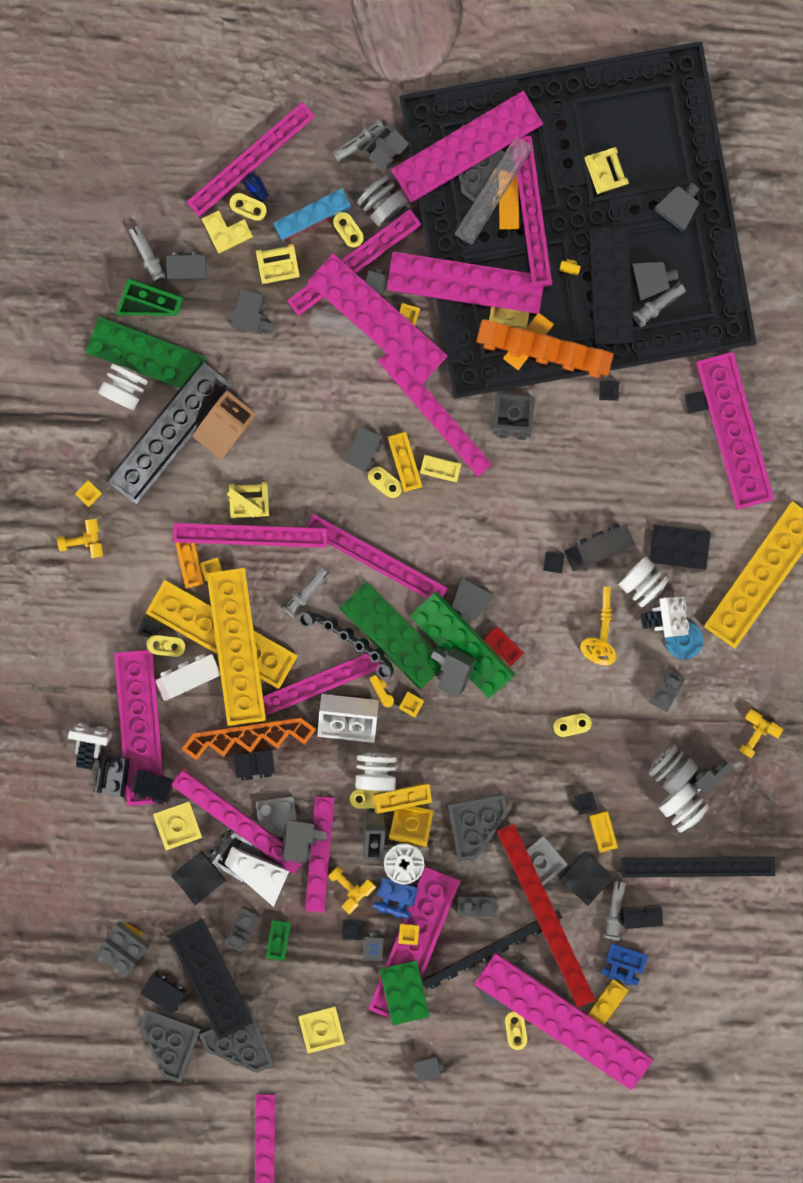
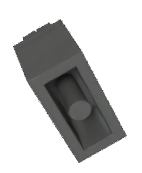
M241 289L231 327L257 335L262 334L263 330L273 333L275 325L265 322L266 317L259 314L260 311L263 312L265 309L266 300H263L264 295Z
M436 647L431 658L438 661L442 666L438 676L440 680L438 688L458 698L466 688L477 659L454 647L451 650Z
M666 669L649 703L668 712L686 678Z
M367 808V812L364 813L363 857L364 860H383L385 840L384 814L375 813V808Z
M287 821L284 828L281 861L304 864L307 859H310L311 848H308V846L316 844V840L326 841L327 832L317 831L318 827L311 823Z
M458 894V916L496 918L497 896Z
M244 906L224 943L242 952L261 915Z

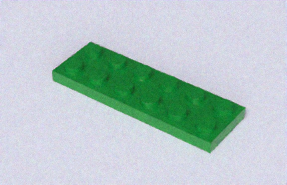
M101 317L98 318L86 350L87 354L119 366H125L135 372L177 388H181L202 361L206 363L207 360L205 356Z
M367 581L339 608L378 648L384 650L387 658L419 690L440 671L442 666L438 661L431 658L434 649Z
M437 591L410 615L439 648L451 650L454 647L477 659L469 679L488 699L516 675Z

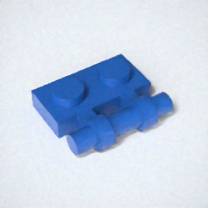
M381 877L377 896L383 897L382 903L375 901L373 908L383 914H393L399 919H409L411 912L405 910L406 905L414 906L419 888L408 884H399L389 878ZM391 900L399 902L397 908L390 906Z
M611 943L605 962L611 963L612 966L610 969L603 967L601 974L608 976L612 980L615 978L624 981V984L627 985L633 984L638 986L640 979L633 977L634 972L643 973L648 955ZM618 966L628 969L627 974L618 972Z

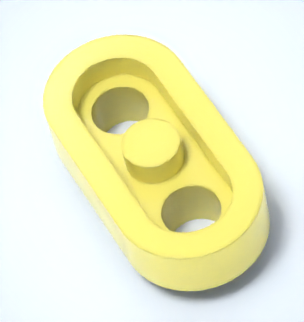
M237 193L230 199L231 209L235 213L249 219L260 221L267 214L266 206L249 196ZM237 201H242L243 206L237 207ZM256 208L261 210L259 215L254 214Z
M338 213L333 220L335 229L347 246L351 248L359 247L363 243V233L348 213ZM340 220H346L347 224L341 226L339 224ZM352 235H356L358 237L356 242H352L350 240V237Z
M374 467L369 471L368 479L370 483L387 497L396 498L401 494V483L381 467ZM375 473L381 474L380 480L374 478ZM390 485L396 486L395 492L389 490Z
M153 635L146 643L148 651L156 655L179 657L185 651L184 641L176 637ZM155 641L158 642L157 648L153 647V643ZM175 643L177 647L175 650H172L171 646Z
M579 713L558 718L554 722L553 728L558 736L566 737L587 732L591 728L592 722L588 715ZM582 719L585 720V726L580 727L578 724L579 721ZM561 724L567 725V729L565 731L560 730Z
M356 789L350 795V803L358 809L375 808L373 794L384 791ZM359 795L363 797V801L360 803L356 801V797Z
M511 1011L505 1017L508 1043L512 1049L521 1050L527 1044L524 1018ZM513 1017L518 1018V1022L515 1024L511 1022ZM514 1037H521V1041L515 1042Z

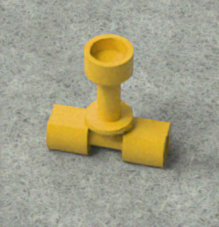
M98 519L85 520L87 532H84L82 537L66 539L65 536L57 537L59 551H68L69 546L85 544L86 547H90L92 558L104 556L102 543H99L97 533L100 532Z
M750 709L745 719L754 724L755 732L747 745L742 744L738 751L752 759L755 754L753 748L762 734L766 736L769 733L778 739L784 729L774 722L766 721L762 718L761 714Z
M337 866L328 877L332 881L337 880L349 891L347 894L349 898L341 907L348 914H351L359 905L358 902L364 896H368L376 888V885L368 878L361 886L358 884L353 886L341 874L344 870Z

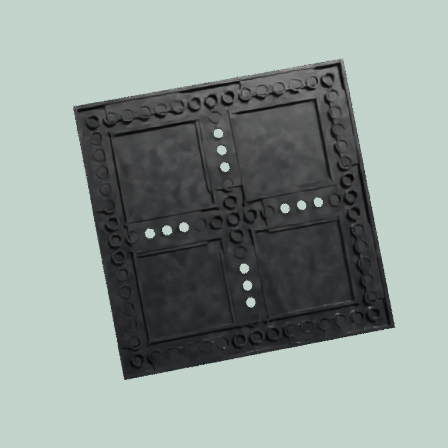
M702 41L400 96L411 158L460 129L463 123L466 125L520 92H525L543 123L542 126L525 136L532 137L552 280L551 286L543 287L539 311L542 316L554 324L546 334L547 336L613 353L609 371L757 344ZM558 121L566 123L564 131L556 129L555 124ZM561 140L569 142L570 147L567 150H562L559 147ZM512 143L502 149L503 152L510 156V159L499 174L517 173ZM616 147L618 151L617 157L629 184L597 194L585 157ZM606 157L612 176L614 178V181L616 182L618 181V179L615 174L612 162L610 160V157ZM571 159L573 167L570 169L564 168L562 165L563 160ZM499 174L478 204H475L461 194L458 176L418 199L428 257L531 273L526 236H519L516 233V229H505L508 232V236L505 239H500L497 236V231L500 229ZM690 183H693L699 188V191L693 197L699 204L683 232L657 212L649 210L648 204L650 202L659 204L677 186L685 190ZM518 186L519 226H524ZM637 205L640 208V213L632 215L629 212L630 206ZM628 227L632 313L638 312L645 307L647 302H653L665 293L662 292L639 302L631 268L632 264L664 262L666 270L676 268L679 279L668 281L669 288L671 289L676 283L680 282L686 292L661 309L658 316L652 317L643 327L639 326L633 318L634 343L595 345L594 320L589 315L590 311L593 310V301H589L586 298V293L592 291V282H585L583 280V274L591 272L589 229ZM482 232L487 233L489 236V240L485 243L478 240V235ZM566 259L576 261L577 265L581 266L578 276L559 271L561 262H566ZM436 298L445 352L448 355L447 364L454 399L582 377L589 374V372L575 368L573 371L562 369L563 365L552 362L547 364L538 363L536 358L528 357L520 369L517 370L503 359L508 351L495 348L494 351L483 348L484 344L477 342L482 319L489 321L491 307ZM529 313L527 327L537 314Z

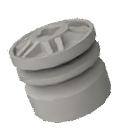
M387 176L373 182L357 201L359 206L368 202L363 208L364 212L372 208L375 210L370 218L378 227L390 220L408 202V199L401 191L394 194L390 193L395 186L394 183L385 187L390 180Z
M675 744L664 750L654 760L648 771L651 777L659 772L654 779L657 782L664 777L666 778L662 787L671 795L677 793L699 767L690 758L681 762L680 759L684 752L679 751L674 755L678 749Z

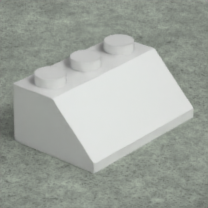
M322 694L317 737L374 743L379 700Z

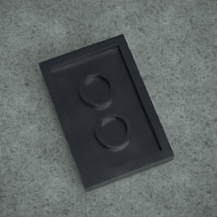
M653 525L649 560L654 564L706 570L711 532Z

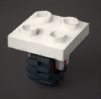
M684 597L660 599L661 607L652 608V612L641 613L643 629L655 628V631L664 630L665 637L689 635V622L686 619L687 605Z
M79 722L78 725L74 724L69 731L68 739L77 740L75 754H77L76 767L92 770L95 758L99 757L101 745L106 746L108 744L112 731H108V728L103 726L92 728L89 727V724Z

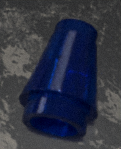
M256 173L243 181L245 188L259 199L260 202L270 196L260 176H257Z

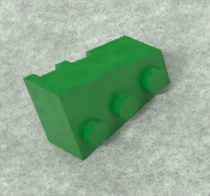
M128 278L116 315L177 316L180 314L185 296L134 278Z

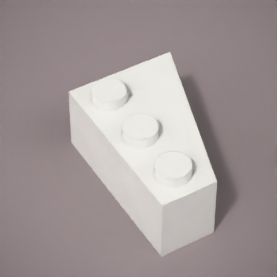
M204 653L195 657L196 662L189 664L186 661L178 665L179 669L174 672L169 669L161 673L162 677L155 680L156 690L161 701H167L220 676L219 668L212 654L206 656Z
M232 846L225 865L274 907L289 871L281 865Z

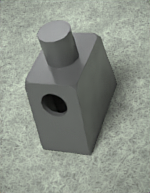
M690 183L685 190L677 186L655 207L654 211L683 232L699 204L693 198L699 191V188L693 183Z
M664 262L635 263L631 266L639 302L669 290L668 281L679 279L677 269L666 270Z
M462 578L452 608L457 610L458 614L465 621L468 617L476 620L493 599L494 595Z

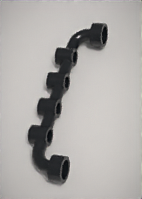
M305 611L300 614L299 623L301 626L308 628L317 621L323 625L326 631L336 633L341 641H348L354 645L356 651H363L368 654L371 661L380 662L381 665L377 667V674L380 678L388 679L393 675L394 668L391 661L385 657L384 650L381 648L372 649L369 647L368 639H357L354 637V632L351 628L342 629L339 627L336 618L331 617L327 619L311 611Z

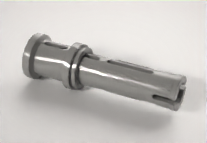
M377 119V122L372 126L363 128L361 134L335 151H332L337 161L340 162L369 143L384 128L381 120Z
M140 226L134 227L137 235L133 228H131L129 233L145 261L144 268L148 269L152 277V283L163 280L167 277V273L162 270L159 263L160 259L154 256Z
M680 282L676 283L656 300L647 302L641 310L632 313L635 322L641 327L645 326L648 320L658 316L661 309L686 292L684 286Z
M320 566L297 594H293L289 603L281 609L295 619V615L302 607L306 606V601L330 574Z
M614 881L610 914L606 919L607 927L603 938L620 940L619 930L620 925L623 923L620 917L626 886L624 882Z

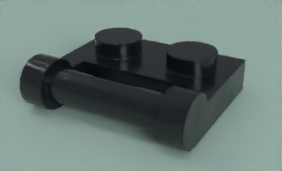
M99 754L97 758L99 760L97 780L93 792L125 797L130 759ZM107 761H108V762H109V768H108V775H107V783H106V787H103V785H104V778H105L106 763H107Z

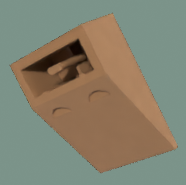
M226 390L192 437L222 460L258 415Z

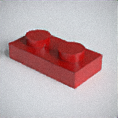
M497 626L483 639L509 666H512L524 653Z

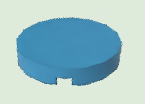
M689 622V635L665 637V644L669 653L680 659H689L697 655L703 645V634L699 627Z

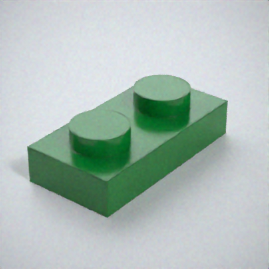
M272 919L266 958L285 961L291 922Z

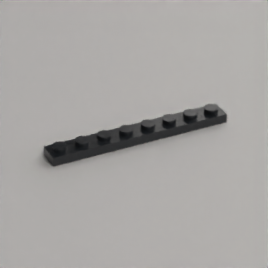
M775 856L621 858L622 878L775 876Z
M556 909L555 913L559 920L563 917L559 909ZM538 920L422 979L425 988H436L441 985L440 981L446 978L451 980L457 977V972L463 969L468 971L474 968L476 962L480 960L482 963L492 958V954L496 952L500 954L507 951L509 945L513 943L518 945L524 942L526 936L530 934L535 936L543 932Z

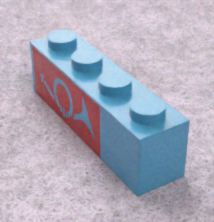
M340 189L273 224L284 243L335 217L338 213L351 209V205L343 189Z

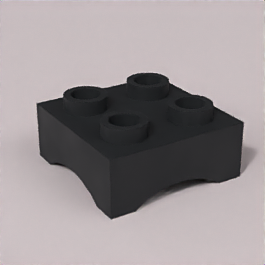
M202 850L171 875L194 905H197L226 881Z
M586 851L559 878L587 906L614 879Z

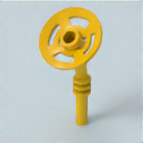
M603 586V608L600 614L602 616L600 618L602 620L600 639L586 638L581 642L580 649L583 655L590 661L607 666L616 661L617 654L615 649L607 643L610 620H612L610 617L612 616V613H610L612 609H610L611 587ZM607 655L608 659L599 658L598 656Z

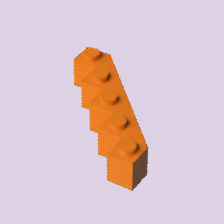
M483 319L477 342L484 344L483 348L494 351L495 348L510 351L509 355L521 358V355L536 358V362L547 364L548 362L563 365L562 369L573 371L574 368L589 372V376L600 378V375L608 376L614 355L604 350L586 347L578 343L563 341L551 336L536 334L524 329Z
M297 717L195 732L183 746L182 750L196 761L208 746L224 757L235 742L251 753L262 738L278 749L288 734H291L305 745L317 728L304 718Z

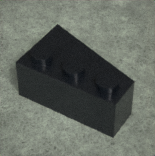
M619 523L608 527V532L603 533L601 530L592 534V539L587 541L585 537L576 541V546L565 550L564 552L573 572L634 546L635 542L627 524L622 526Z

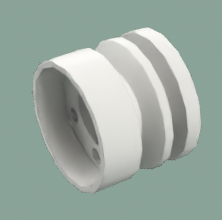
M112 364L110 368L116 371L117 374L115 376L107 373V376L113 380V383L103 382L98 394L134 411L139 399L133 395V392L143 393L144 390L138 387L137 384L139 382L146 386L148 381L139 373L125 366Z
M646 556L618 584L626 593L631 592L633 589L637 591L632 598L634 601L640 596L643 597L638 603L641 608L652 602L664 590L666 583L669 581L667 576L663 577L660 581L658 580L663 573L661 570L654 575L650 573L655 564Z
M385 753L357 755V760L365 761V764H358L356 768L365 770V774L356 775L355 788L379 791L395 790L396 777L387 775V771L396 770V766H388V763L396 762L397 757Z
M689 782L674 795L670 794L658 806L666 817L673 814L676 815L671 822L673 825L681 821L676 828L679 832H683L695 825L710 807L707 803L699 806L704 800L702 797L694 801L692 800L697 791Z
M397 842L386 852L384 869L388 877L394 882L410 884L422 875L424 856L416 845ZM401 859H405L406 862H410L409 864H407V868L399 866V864L401 863Z

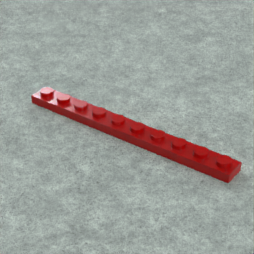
M515 824L498 830L497 833L577 1007L579 1008L594 1001L593 993Z

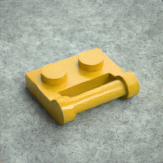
M377 674L371 676L369 679L382 704L385 707H391L394 703V698L386 693L384 688L387 685L384 679L378 677Z

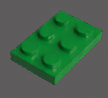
M417 960L379 968L392 1026L430 1017Z

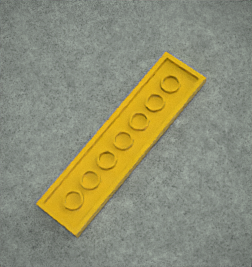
M793 501L790 502L703 626L734 649L803 553V508Z
M245 568L207 573L227 725L266 721Z
M164 580L146 614L218 654L211 606ZM254 631L260 679L279 689L298 655Z

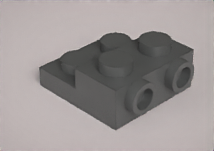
M496 393L493 434L502 439L508 436H516L518 440H526L527 437H531L534 396Z
M724 760L723 762H717L712 767L713 772L707 768L704 770L700 768L693 775L694 779L691 786L699 794L701 792L708 794L734 767Z
M232 829L224 830L220 836L221 841L218 846H213L210 849V857L208 859L215 866L243 882L237 874L225 865L232 846L258 857L263 852Z
M119 921L95 954L98 955L101 962L109 963L113 966L117 974L127 976L150 944Z

